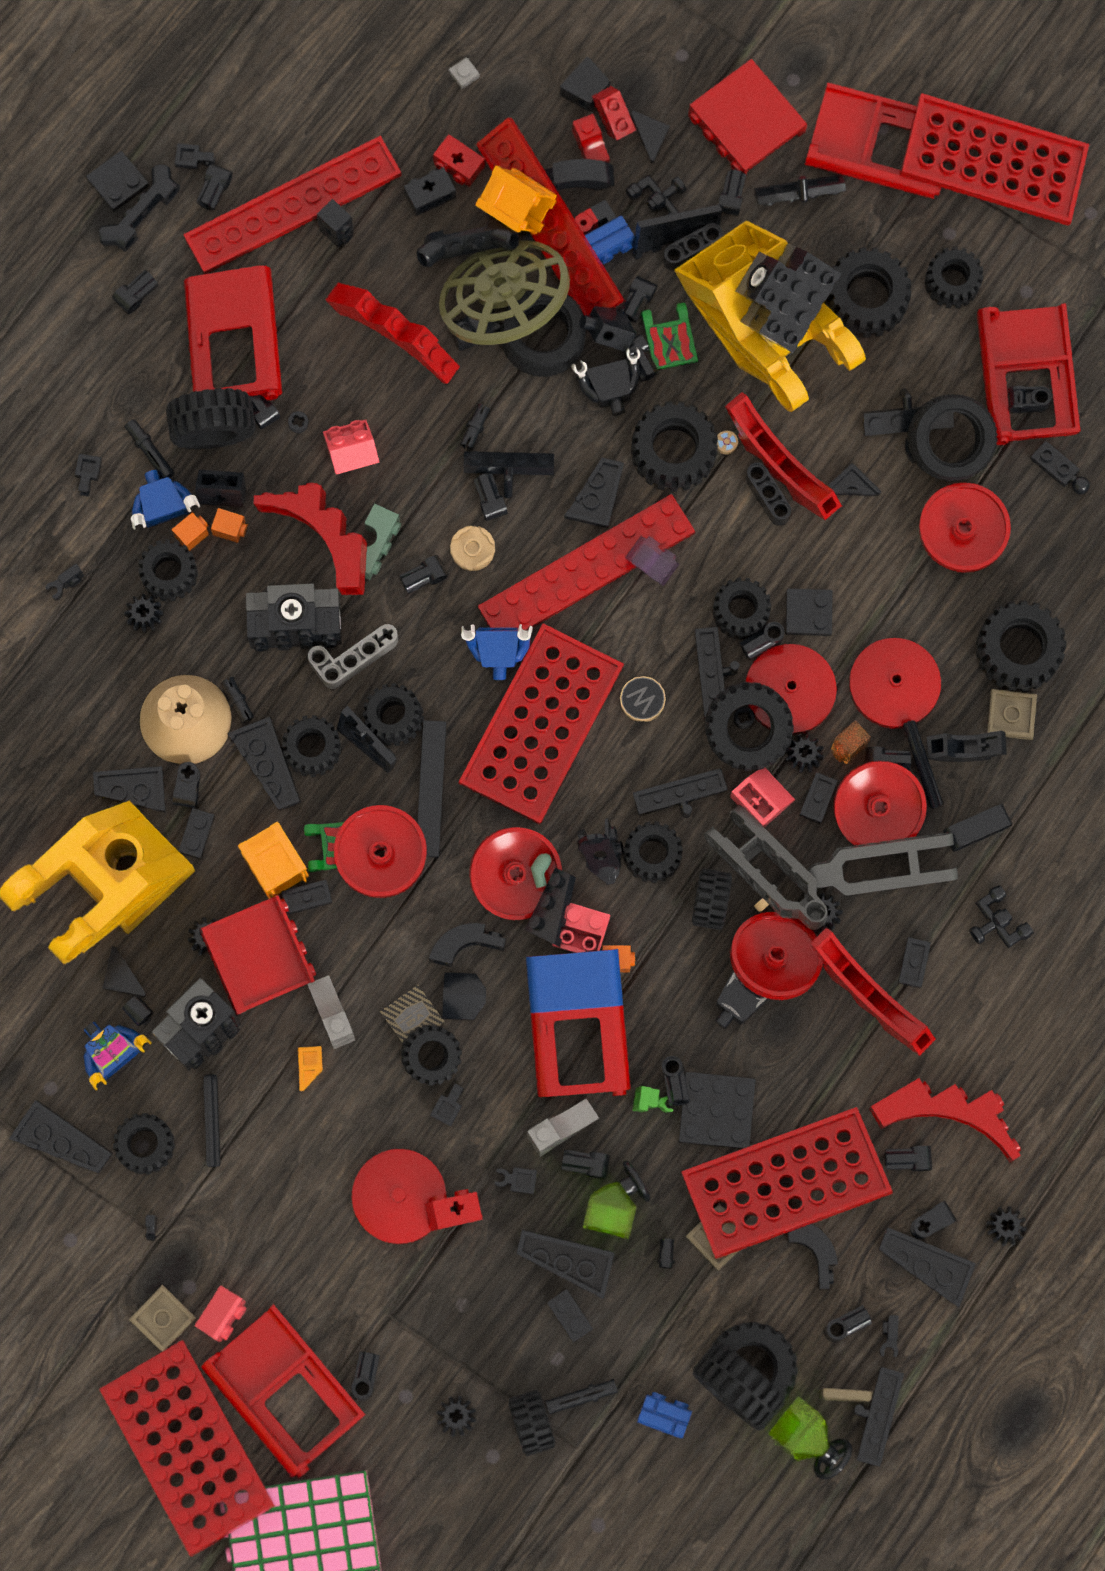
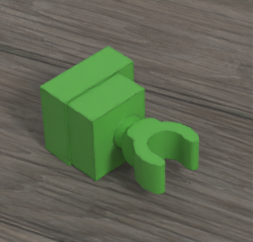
M645 1086L636 1087L633 1111L645 1112L648 1111V1108L658 1107L663 1112L668 1113L672 1112L673 1109L667 1108L665 1105L668 1096L659 1097L660 1090Z

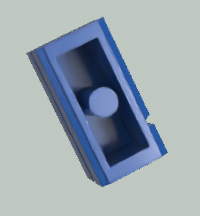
M622 216L585 235L602 264L611 261L614 258L613 255L620 251L621 253L629 251L633 247L635 239L634 234Z
M655 1392L652 1393V1396L646 1395L637 1423L683 1439L692 1413L691 1410H688L689 1405L675 1400L674 1404L666 1402V1396Z

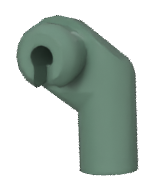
M540 854L531 866L536 888L547 885L544 873L552 861L549 854Z

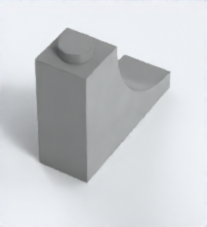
M329 975L315 982L308 983L307 985L333 1048L336 1049L355 1041L353 1031Z
M584 1099L565 1112L546 1119L527 1131V1138L541 1157L597 1121L599 1117L588 1100Z

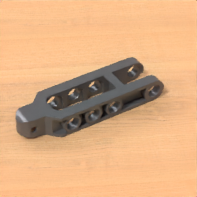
M738 805L729 813L737 827L751 839L740 849L727 837L724 838L713 826L704 833L708 844L782 918L799 919L809 929L814 930L826 923L827 907L816 895L817 879L744 807ZM763 851L805 893L804 899L801 902L787 901L777 891V887L774 884L771 885L761 875V871L758 868L755 869L749 861Z
M952 832L836 848L827 861L811 864L807 869L817 879V887L834 886L846 896L958 879L957 867L945 870L928 869L920 871L917 855L918 850L954 845ZM908 852L910 872H907L908 875L895 877L886 875L885 878L875 880L865 878L860 882L847 883L844 880L842 865L845 861Z

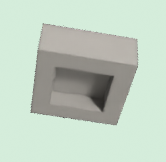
M467 57L449 69L450 75L461 89L480 78V74Z

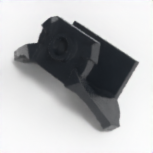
M606 818L605 834L587 835L585 829L579 830L577 834L580 840L577 841L581 854L585 855L586 868L609 885L616 882V878L620 873L621 855L624 854L622 842L617 840L616 827L611 826L609 819ZM596 851H604L607 855L596 857L594 853Z

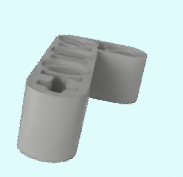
M390 624L382 625L335 659L332 658L324 647L314 646L308 653L309 664L327 688L336 689L392 650L398 643V633L394 626ZM384 634H387L388 636L391 635L392 639H384ZM367 646L375 648L372 654H365L363 652ZM317 654L325 656V659L320 663L313 661V657ZM348 659L357 661L356 665L351 668L346 667L344 664ZM335 672L338 674L336 680L330 681L326 679L327 674Z

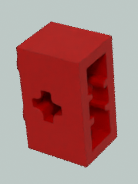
M610 86L592 96L610 137L619 140L636 131L619 90Z
M451 135L445 138L433 154L434 165L438 170L444 167L446 172L451 174L457 183L465 184L468 187L472 185L485 168V158Z
M468 1189L454 1192L455 1197L447 1198L446 1194L433 1196V1201L426 1203L431 1231L483 1220L477 1192L469 1193ZM456 1206L457 1211L451 1212L450 1207Z

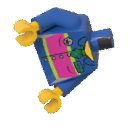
M95 1022L90 1023L84 1029V1032L91 1040L85 1045L87 1051L83 1056L85 1071L90 1078L89 1081L93 1088L98 1090L96 1085L99 1082H103L106 1085V1081L140 1051L145 1052L142 1048L144 1043L148 1042L151 1045L152 1042L145 1035H140L131 1028L120 1025L113 1028L111 1025H108L101 1030Z

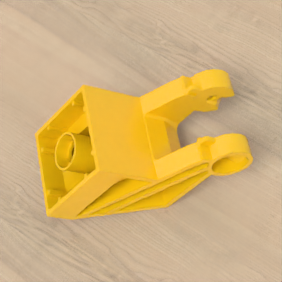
M746 220L676 268L675 272L686 293L738 367L768 384L779 403L789 412H793L808 401L809 397L803 383L791 369L785 357L790 351L774 344L740 322L748 312L752 302L736 292L737 287L758 252L778 260L788 243L785 239ZM823 303L817 316L812 320L809 329L797 346L799 347L806 341L814 339L826 346L837 365L844 364L851 371L866 360L863 348L851 331L843 325L840 317Z
M130 801L82 818L33 865L28 864L15 872L0 888V899L12 911L18 910L24 905L34 904L38 896L47 891L64 876L70 874L98 904L83 918L79 917L73 920L69 930L64 935L58 936L51 941L49 950L63 964H66L81 952H86L118 925L129 934L195 872V869ZM133 856L137 858L134 865L129 869L116 870V865L121 857Z

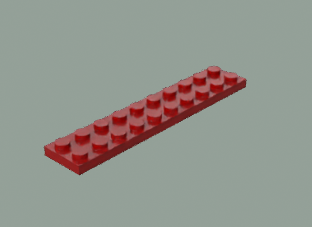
M507 118L480 140L476 146L492 171L495 166L508 170L515 168L557 195L555 205L552 209H548L542 221L544 225L541 231L537 232V234L531 233L532 237L536 242L545 244L557 251L563 258L570 277L568 295L577 302L584 315L589 316L595 306L616 308L625 301L514 120ZM542 251L546 259L553 258L551 254ZM552 265L551 267L560 280L561 274L559 265Z
M379 136L183 235L203 273L207 274L317 219V213L332 199L342 206L402 176L401 171L382 137Z
M670 494L478 605V610L489 627H519L522 624V629L528 631L530 626L535 627L695 534V530L673 495Z

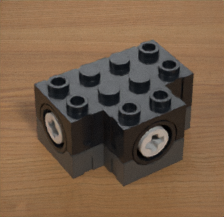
M788 243L778 260L758 252L737 287L736 292L752 302L748 312L740 322L774 344L794 353L798 343L809 329L810 323L820 311L821 305L826 301L834 288L835 282L840 278L841 273L809 252Z
M314 584L267 586L268 592L246 593L247 638L251 649H255L258 652L268 651V648H278V650L285 651L290 650L291 647L311 649L314 646L323 645L324 648H336L337 645L342 644L341 608L338 589L315 590Z
M200 978L166 1011L168 1016L152 1033L190 1071L192 1068L197 1069L205 1061L203 1058L205 1055L209 1057L211 1054L213 1056L218 1054L224 1047L222 1043L227 1038L231 1040L239 1033L240 1029L238 1027L241 1023L234 1011Z

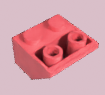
M355 420L348 425L334 426L327 431H323L336 474L379 463L374 439L366 420Z
M766 768L758 770L747 777L731 792L730 796L737 805L744 807L764 828L795 801L792 795Z
M570 903L566 906L564 918L567 920L565 927H561L559 936L562 939L561 946L558 947L554 944L552 946L573 953L600 950L609 924L610 914Z
M220 1285L195 1324V1327L220 1343L222 1339L227 1340L234 1329L231 1325L235 1319L240 1320L247 1309L244 1306L246 1301Z

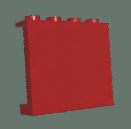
M752 59L689 106L688 116L692 123L700 126L704 137L717 146V152L721 157L728 159L732 170H739L746 174V177L747 171L795 135L800 137L806 132L807 123Z
M279 895L199 929L236 1015L308 983L315 982L313 978L316 975L311 962L307 963L304 955L307 954L306 948L302 941L298 942L295 933H298L297 927L293 920L289 921L286 914L289 911L284 898L280 899Z

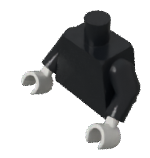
M637 347V354L635 356L629 355V348L626 350L629 362L627 359L587 369L586 363L580 360L582 368L578 371L575 364L571 366L572 370L578 374L577 380L582 393L593 403H598L600 408L610 406L613 416L622 415L626 412L623 402L629 401L631 394L637 389L640 379V368L637 361L640 357V351Z

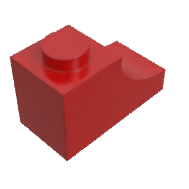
M591 114L573 121L572 133L584 159L600 160L609 163L610 158L603 142L602 132L594 115Z

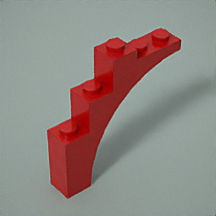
M337 283L326 298V301L338 314L354 319L385 336L417 359L442 383L448 384L460 366L437 343L438 339L425 326L409 322L397 308L381 304L368 290Z
M741 392L725 406L739 431L738 437L746 451L762 460L771 476L786 485L795 502L824 520L828 519L842 506L834 490L811 474L776 438L746 394Z
M317 483L301 485L298 487V494L285 492L283 495H275L266 492L261 495H254L253 504L259 512L277 513L292 517L308 525L322 537L332 554L336 569V587L341 595H364L367 542L358 533H348L346 535L347 518L342 510L338 508H327L325 510L326 492L321 485Z
M825 928L810 944L823 962V968L830 978L847 990L861 1008L873 1015L887 1033L919 1056L936 1040L925 1024L904 1009L862 969L832 931Z
M920 1078L869 1108L881 1129L895 1122L914 1117L952 1119L968 1125L985 1135L1001 1150L1009 1162L1021 1156L1019 1144L1014 1138L1011 1139L1006 1132L1009 1129L1005 1121L997 1117L998 1114L1004 1111L1002 1108L1004 1103L999 1094H994L992 1090L967 1104L966 1100L968 1097L961 1087L958 1088L956 1084L931 1098L929 1094L932 1092L925 1081L921 1082Z

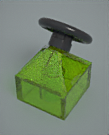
M625 1160L622 1165L628 1177L603 1186L590 1196L583 1228L629 1239L636 1212V1206L630 1196L638 1192L645 1202H649L650 1195L632 1164Z
M799 1396L768 1433L774 1443L796 1461L816 1457L813 1471L815 1476L822 1480L833 1478L839 1474L848 1464L852 1455V1445L848 1440L839 1438L830 1443L828 1442L827 1423L824 1418ZM837 1446H844L839 1451L835 1448ZM841 1457H843L839 1464L835 1468H833L834 1465L838 1462V1460ZM822 1462L826 1465L824 1472H821L820 1469Z

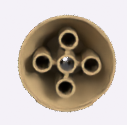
M179 675L159 683L146 697L140 713L141 733L148 747L161 759L177 764L184 762L197 764L214 756L227 741V733H229L232 724L230 706L222 691L212 682L193 675Z

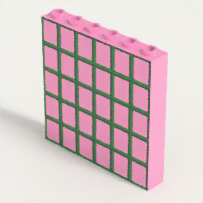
M366 1470L265 1486L275 1507L225 1536V1538L229 1537L230 1547H226L227 1561L232 1562L233 1571H381ZM244 1490L239 1491L236 1495L237 1503H245L249 1497L248 1492ZM220 1503L221 1513L226 1514L227 1505Z

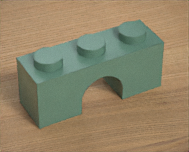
M377 504L373 505L365 521V530L372 532L377 537L375 543L367 547L365 578L371 580L373 574H378L382 565L380 560L383 554H388L392 545L390 540L393 535L396 536L401 527L399 514Z

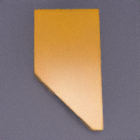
M321 1046L298 1047L300 1091H304L323 1071Z

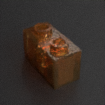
M855 720L834 739L831 747L833 750L832 754L839 762L843 761L847 765L867 747L871 736Z

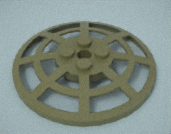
M519 240L515 250L501 251L504 249L496 248L477 252L467 258L449 276L440 294L439 308L445 326L459 339L478 345L508 343L538 330L559 311L569 291V271L559 253L539 242ZM526 248L540 249L551 254L553 258L540 260L534 254L524 250ZM510 255L508 260L503 263L494 265L491 261L498 257ZM522 256L534 263L521 267L516 264V261ZM475 263L473 266H471V267L466 271V273L463 275L462 278L457 279V277H458L465 269H467L471 264ZM484 265L486 268L478 277H469L479 266ZM559 265L561 277L558 289L545 286L547 281L545 267ZM539 269V282H528L526 274ZM464 285H474L475 292L463 300ZM457 287L456 299L458 305L447 314L445 308L446 296L450 288ZM526 290L534 291L527 300L520 305L517 301L525 294ZM541 294L554 297L541 313L528 321L523 311L533 305ZM478 300L484 306L482 313H479L468 306ZM507 306L511 308V310L502 313L491 314L493 308ZM462 311L468 317L479 321L477 331L470 332L456 325L452 319ZM515 316L520 326L507 331L485 333L488 322L501 321Z

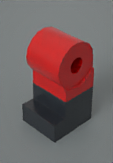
M605 199L577 215L575 221L584 235L617 217Z

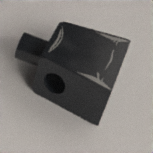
M733 971L715 1006L722 1012L715 1019V1022L724 1029L729 1026L732 1020L742 1025L769 998L762 997L749 990Z

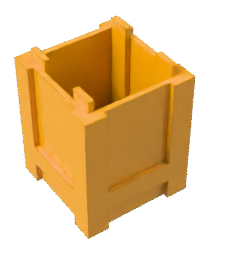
M495 166L492 176L475 205L516 232H521L522 230L537 234L544 225L542 221L548 209H552L555 205L557 195L515 168L508 170Z
M278 821L238 845L241 855L268 899L281 894V891H285L303 880L307 883L306 878L309 877L306 871L307 868Z

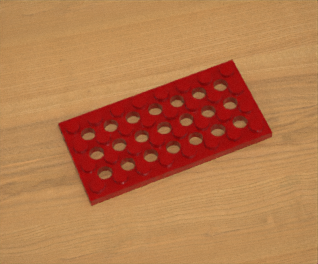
M921 93L900 175L1069 226L1072 222L1089 144ZM932 117H938V118H940L941 121H942V124H941V125H936V124H934V123L932 122L931 118H932ZM952 124H960L963 131L954 130ZM973 130H981L984 137H976ZM933 136L937 140V144H930L926 137ZM1001 136L1005 143L998 144L994 137ZM948 143H955L958 146V150H950ZM1015 143H1023L1026 150L1021 151L1017 149ZM969 149L977 150L979 157H972L969 154ZM1037 149H1043V150H1045L1046 153H1047V156H1046V157H1041V156H1039V155L1037 154V151H1036V150H1037ZM922 156H929L932 159V163H924ZM990 156H997L1000 159V163H993L990 160ZM1057 156H1065L1068 163H1061ZM1011 162H1018L1021 165V170L1013 169ZM943 163H951L953 170H946L943 167ZM969 168L973 170L975 176H967L964 173V169ZM1032 169H1040L1042 176H1035ZM985 175H992L996 182H987ZM1053 175H1060L1063 178V182H1056L1053 179ZM1006 182H1014L1017 186V189H1009L1006 185ZM1032 187L1036 189L1038 195H1030L1027 188ZM1055 194L1059 202H1052L1048 195Z
M542 624L463 772L459 784L541 825L624 664ZM549 649H556L559 652V657L551 660L546 656V652ZM576 659L580 665L577 669L571 670L566 665L567 661ZM544 668L549 672V675L546 679H539L536 676V671ZM590 669H596L599 671L600 676L596 680H591L587 677V672ZM562 678L569 682L568 688L564 690L556 686V682ZM527 689H536L538 696L535 699L527 698L525 695ZM579 689H586L590 695L587 699L581 700L577 697L576 693ZM554 698L558 701L559 705L556 709H549L546 707V701ZM518 708H524L527 710L528 715L524 719H519L515 716V711ZM571 708L579 712L578 718L574 720L566 716L567 710ZM537 719H546L548 726L545 729H538L535 726ZM507 728H514L518 734L515 738L508 739L505 737L504 732ZM564 728L568 731L569 735L566 739L561 740L556 737V731ZM528 738H534L537 740L538 745L534 749H528L524 744ZM496 748H504L507 751V755L502 759L496 758L493 754ZM547 749H556L558 756L555 759H548L545 756ZM517 758H524L527 761V766L524 769L515 767L514 761ZM488 767L496 770V776L492 779H488L483 775V771ZM538 768H544L548 772L545 779L535 777L534 773ZM514 778L517 785L513 789H507L503 784L504 780ZM528 788H533L537 791V796L534 799H527L524 796V791Z
M857 1107L681 1171L715 1259L892 1194L891 1186ZM846 1132L851 1138L848 1142L843 1143L837 1139L838 1134ZM824 1140L829 1146L826 1150L821 1151L815 1147L816 1142ZM798 1148L804 1149L807 1153L802 1159H798L793 1155V1152ZM850 1153H855L859 1156V1161L853 1164L849 1163L846 1160V1156ZM776 1156L782 1157L785 1161L780 1167H776L771 1163V1160ZM828 1161H833L837 1164V1169L829 1172L825 1170L824 1164ZM752 1165H760L763 1171L758 1175L751 1174L749 1169ZM806 1169H811L815 1172V1177L811 1180L804 1179L802 1172ZM730 1173H738L741 1179L737 1183H731L727 1177ZM864 1174L867 1176L868 1181L860 1185L854 1179L857 1175ZM785 1177L791 1178L793 1185L789 1188H784L780 1185L781 1179ZM716 1181L719 1186L715 1191H709L705 1188L706 1183ZM841 1182L845 1184L846 1189L844 1192L837 1193L833 1190V1185ZM766 1185L770 1187L771 1193L767 1196H762L758 1193L759 1187ZM819 1190L824 1194V1197L820 1201H815L811 1198V1193ZM739 1194H746L749 1197V1201L746 1204H739L736 1201V1197ZM791 1199H799L802 1202L801 1207L792 1209L788 1205ZM717 1202H724L727 1205V1209L724 1212H717L713 1207ZM769 1207H777L780 1213L776 1217H770L766 1211ZM754 1215L758 1221L755 1225L750 1226L744 1222L745 1217ZM732 1223L736 1229L733 1233L727 1234L722 1230L723 1225Z
M183 1340L99 1389L191 1557L275 1507ZM173 1367L179 1368V1377L174 1380L169 1379L168 1371ZM153 1379L158 1380L159 1388L155 1392H149L147 1390L148 1382ZM185 1387L190 1388L191 1396L187 1400H181L179 1398L180 1390ZM130 1392L138 1394V1400L134 1404H127L126 1396ZM162 1400L170 1401V1409L164 1413L159 1412L158 1404ZM195 1408H200L203 1412L202 1417L197 1421L191 1420V1411ZM143 1412L148 1413L150 1416L148 1423L145 1425L138 1424V1415ZM175 1420L180 1421L182 1424L181 1430L177 1433H171L169 1430L171 1422ZM208 1428L213 1429L214 1437L210 1441H203L201 1437L202 1432ZM153 1433H159L161 1436L160 1442L155 1446L150 1445L148 1442L149 1436ZM185 1441L193 1443V1449L188 1454L182 1453L180 1449ZM218 1449H223L226 1454L221 1462L213 1460V1453ZM165 1453L171 1454L172 1462L168 1466H161L160 1457ZM203 1462L205 1466L204 1471L198 1475L193 1474V1464ZM228 1470H235L237 1472V1478L232 1483H228L224 1479V1475ZM176 1474H181L184 1479L179 1487L171 1485V1479ZM209 1482L215 1483V1492L212 1495H205L203 1492L205 1484ZM243 1490L247 1491L249 1495L248 1500L243 1504L237 1503V1493ZM187 1495H193L195 1498V1503L190 1508H185L182 1504L183 1498ZM220 1503H225L228 1508L227 1513L223 1516L215 1514V1507ZM198 1516L206 1518V1525L202 1529L194 1527V1520Z

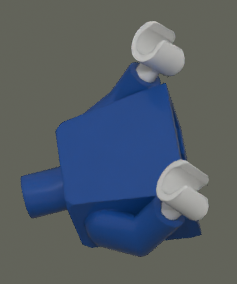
M151 470L145 473L147 484L139 487L140 493L135 496L131 517L132 527L136 529V525L143 524V528L146 525L149 528L187 515L188 512H191V506L197 505L199 508L200 504L196 496L192 495L179 482H172L169 477L160 480L158 471Z
M472 624L470 631H466L464 626L461 627V637L466 640L469 650L476 661L481 662L482 667H493V680H505L506 667H515L516 662L522 661L529 650L533 627L530 626L528 631L522 629V624L519 627L478 628L475 634V626Z

